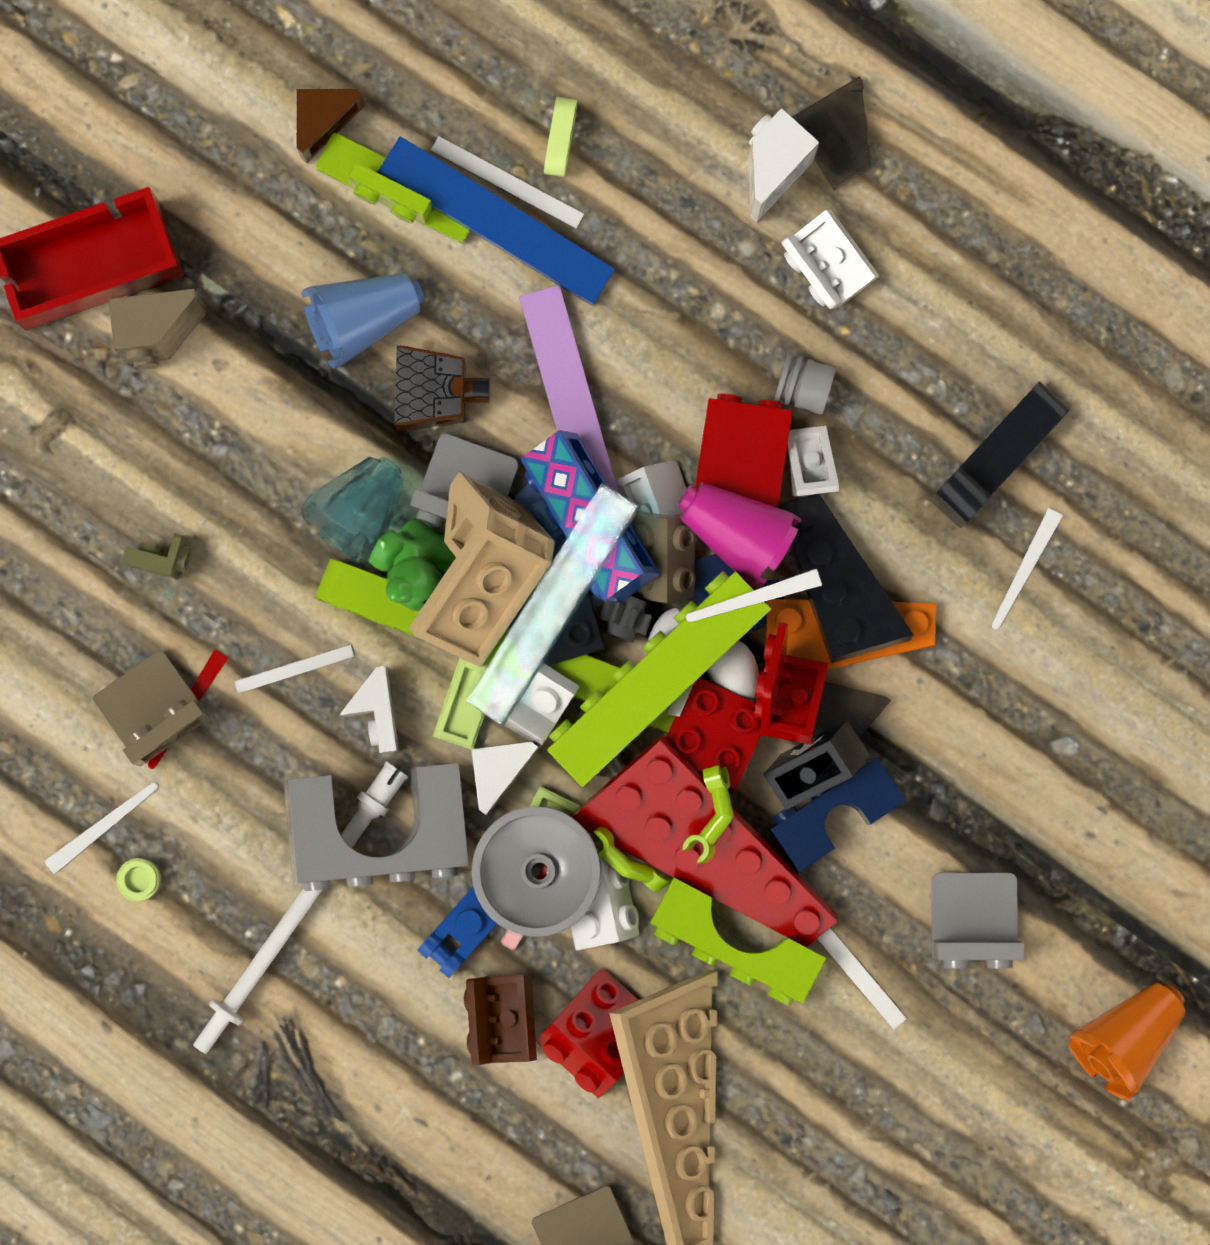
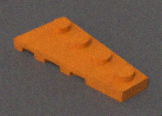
M771 599L767 601V605L771 610L766 614L765 646L768 634L776 635L779 622L788 624L786 655L828 663V669L934 646L936 603L892 602L914 634L912 640L831 663L810 601Z

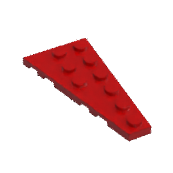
M663 735L570 815L587 832L595 836L594 831L597 828H607L614 837L615 847L804 947L809 946L838 921V914L733 807V819L714 843L715 853L709 862L704 864L697 863L698 858L704 852V846L700 841L695 844L691 851L683 850L685 840L692 835H699L715 815L712 795L705 785L703 776Z

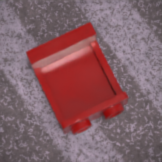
M720 393L717 394V399L709 398L695 488L704 482L778 508L792 411L783 409V403L772 400H759L758 405L742 403V397L733 394Z

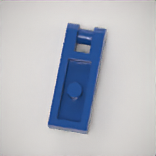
M474 887L467 892L417 950L426 959L430 956L442 967L439 971L448 979L497 924L482 908L475 894ZM448 934L461 944L454 954L441 944Z

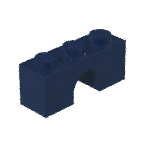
M878 758L873 759L869 763L866 760L852 778L811 797L812 801L798 810L793 806L787 810L783 809L772 818L776 825L771 827L769 831L795 870L801 872L835 849L825 832V819L834 807L838 805L850 806L858 811L867 825H871L904 803L906 799Z

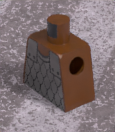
M397 345L394 423L397 431L404 432L462 423L465 420V403H490V378H467L466 363L463 357Z

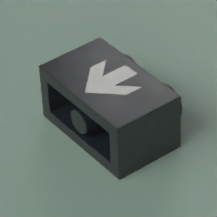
M846 720L813 737L811 745L801 743L781 753L763 776L787 810L852 778L870 755Z

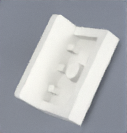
M831 209L825 210L794 236H788L781 242L786 249L784 256L789 265L796 272H803L811 283L809 286L811 295L820 305H827L829 309L841 307L879 277V274Z
M602 857L600 858V886L596 898L587 913L571 926L576 951L621 942L639 936V915L632 902L629 888L630 878L621 876Z

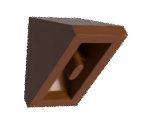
M297 89L296 148L301 159L306 163L328 143L333 133H338L365 106L363 96L357 89Z

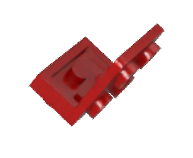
M779 622L776 635L768 634L764 652L765 668L764 672H759L755 690L757 701L754 717L761 719V735L811 745L827 677L828 663L786 655L788 624Z
M698 678L693 684L680 717L675 716L666 735V740L702 776L703 769L718 765L720 768L726 767L730 778L728 792L733 793L737 789L761 737V719L754 717L756 703L702 678Z
M598 970L560 1015L540 1034L536 1042L543 1048L545 1055L550 1060L561 1064L575 1077V1081L582 1089L600 1098L624 1074L609 1013L634 1003L638 999L607 971Z

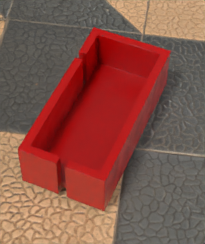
M150 187L113 199L116 208L122 214L120 218L116 219L106 202L0 238V278L7 284L3 287L16 323L27 331L109 302L108 299L121 298L184 276L158 199Z

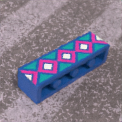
M558 430L521 458L527 470L525 477L528 483L536 492L542 495L548 506L546 507V513L556 527L562 529L569 541L566 546L570 555L575 561L583 565L589 575L587 579L588 585L599 599L607 602H622L660 575L652 558L577 433Z

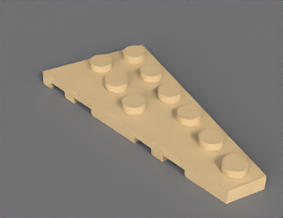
M704 971L609 1013L667 1245H713L714 1192L709 1188V1164L715 1163V1147L710 1146V1123H715L716 1055L711 1051V1029L717 1026V1010H712V987L718 985V971Z

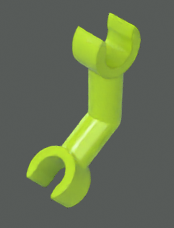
M719 765L703 769L704 782L712 795L715 815L699 835L688 837L683 844L684 851H691L699 841L703 844L704 852L697 860V863L701 864L707 863L713 858L715 853L714 843L733 819V810L728 792L730 788L729 774L726 767L720 768Z
M599 827L594 831L596 836L603 841L604 845L603 848L596 846L599 858L602 857L621 876L641 881L649 889L658 893L672 880L658 873L660 870L649 864L644 865L630 861L614 846V837L607 828Z

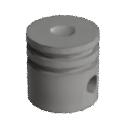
M787 353L773 401L779 402V399L784 400V405H789L790 402H793L795 408L806 409L812 413L822 415L832 386L836 366L821 364L812 359H807V362H803V357L797 356V359H793V354Z

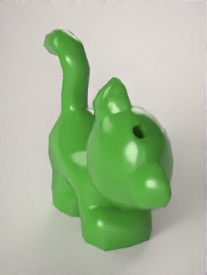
M416 517L408 521L401 528L399 534L393 530H389L377 541L368 562L377 569L388 572L385 592L391 601L400 603L410 610L420 611L442 579V574L447 572L456 557L444 543L445 536L432 530L424 522L417 520Z

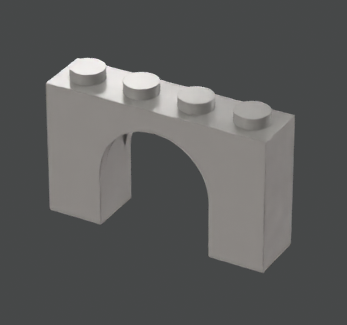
M459 763L410 769L414 807L413 827L405 843L398 850L384 857L362 855L349 847L342 839L335 820L331 775L283 781L293 884L304 883L305 891L331 889L330 880L347 878V887L372 885V876L389 874L390 883L416 880L415 871L431 870L432 878L458 876L457 867L469 866Z

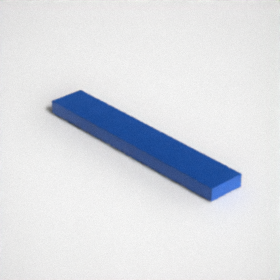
M399 136L378 170L379 174L430 199L435 210L550 281L560 285V287L591 306L594 305L615 268Z

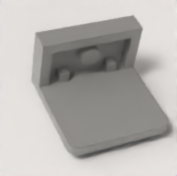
M444 434L437 442L420 491L415 489L410 507L413 512L418 513L417 520L440 527L442 522L446 523L450 484L459 471L508 496L518 470V462L513 457L455 436Z
M1012 873L934 874L931 878L932 958L944 960V968L955 969L970 968V960H987V968L995 969L1013 968V960H1024V943L1018 942L1016 876Z

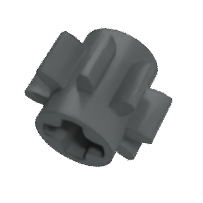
M629 596L622 602L604 601L598 617L600 620L607 622L603 632L633 643L636 633L646 636L652 620L651 615L644 613L647 602Z

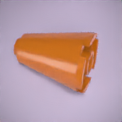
M1154 983L1075 1030L1069 1037L1072 1039L1068 1043L1069 1048L1078 1063L1092 1078L1098 1073L1108 1081L1103 1087L1105 1090L1122 1100L1129 1101L1139 1092L1185 1016L1186 1010L1183 1006L1185 999L1174 986L1170 984L1163 986L1162 984Z

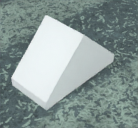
M533 742L471 749L478 806L481 812L485 815L490 813L537 752L538 746Z

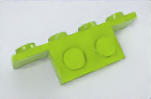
M338 133L331 135L316 164L319 172L354 189L353 193L360 199L373 205L378 201L391 208L390 212L394 216L407 223L413 224L415 220L462 244L465 242L470 232L468 229L435 210L430 199L378 173L386 159L385 157Z

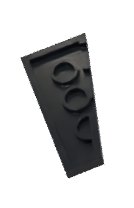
M814 494L779 504L778 508L792 512L801 518L800 523L793 525L798 531L790 547L800 574L815 569L818 571L822 586L807 589L806 593L831 663L912 640L914 634L821 495Z

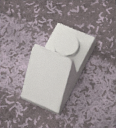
M818 426L790 430L787 456L791 470L792 496L839 491V482L827 427Z
M543 663L523 697L509 716L505 726L541 748L580 686Z
M386 666L374 669L340 714L342 717L374 713L375 720L368 721L371 746L379 745V753L381 754L399 752L389 672Z

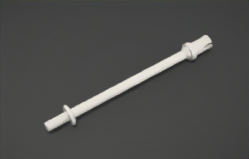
M387 761L365 793L361 791L357 796L360 800L358 802L359 810L341 834L342 839L351 848H353L372 819L379 818L380 815L385 817L389 811L386 808L403 782L408 779L407 775L397 770ZM303 888L225 1000L220 1002L212 999L209 1002V1006L216 1012L194 1042L193 1046L207 1054L229 1022L238 1026L241 1025L243 1020L236 1012L322 890L305 891Z

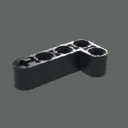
M1039 381L929 501L959 528H962L1070 411V408Z

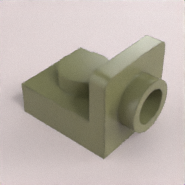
M174 533L167 557L163 556V548L140 542L138 549L126 546L121 562L128 567L177 580L179 571L185 572L188 567L192 548L187 547L188 539Z

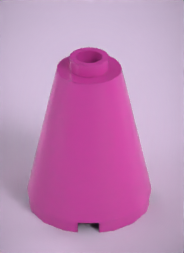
M704 482L700 483L697 488L690 485L677 505L678 508L683 510L680 519L733 571H736L749 586L756 590L761 588L767 581L760 577L764 570L768 567L775 571L782 561L798 531L793 525L801 522V518L792 512Z

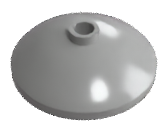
M526 807L514 810L500 817L482 835L473 856L472 882L475 894L482 908L498 925L523 936H548L573 926L590 909L600 886V858L590 834L574 818L552 808ZM537 863H543L547 866L548 874L544 879H538L534 875L533 870Z

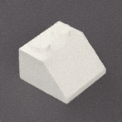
M782 108L773 118L766 114L751 131L754 136L749 141L751 148L748 157L750 218L756 223L813 163L819 142Z

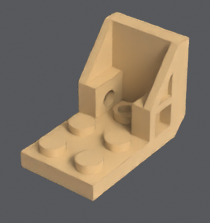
M459 471L450 484L444 543L456 558L409 629L414 636L481 667L552 564L555 541L523 504Z

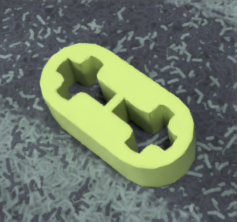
M556 97L544 174L565 177L577 111L578 100Z

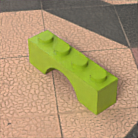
M674 877L672 878L649 922L657 927L653 935L674 946L677 945L679 939L694 946L695 948L691 954L713 967L717 959L733 967L729 973L730 976L751 987L755 979L770 987L767 993L768 996L789 1007L793 999L801 1004L804 1003L826 960L825 957L787 937H784L771 948L757 952L741 951L731 947L719 936L714 927L711 915L712 897Z

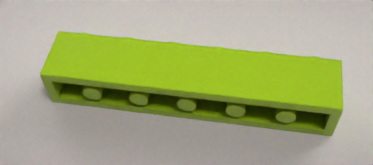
M722 571L704 588L710 595L700 605L697 606L693 601H690L673 618L678 625L667 636L660 630L642 647L647 653L644 658L636 665L628 660L611 676L616 684L606 694L603 695L599 690H596L580 706L585 713L573 725L566 719L548 736L554 743L547 751L582 788L771 610L765 602L692 622L686 620V616L689 613L754 591L736 571L730 576Z

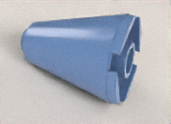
M406 274L307 287L302 291V298L310 296L311 305L304 307V311L311 332L321 352L329 349L333 359L328 360L327 363L332 368L344 365L420 313L419 304L424 302L423 292L416 279L410 280Z

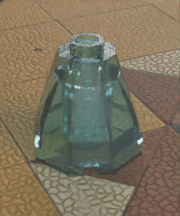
M368 457L311 493L301 506L303 520L309 526L316 521L322 527L317 533L321 539L351 560L359 562L364 556L365 564L372 565L368 562L377 541L389 531L404 486L403 479L400 477L401 469L386 457H381L380 459Z

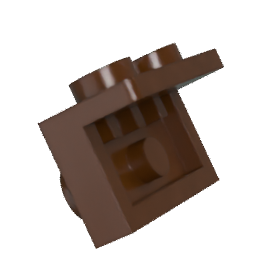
M531 974L484 976L467 979L464 1005L468 1011L469 1033L467 1035V1049L471 1054L472 1065L537 1060Z

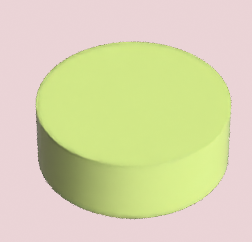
M136 858L125 862L120 867L116 883L124 897L132 901H143L157 893L161 885V874L158 867L150 860Z

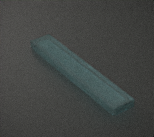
M601 483L466 702L500 725L507 722L639 511L640 506L608 485Z

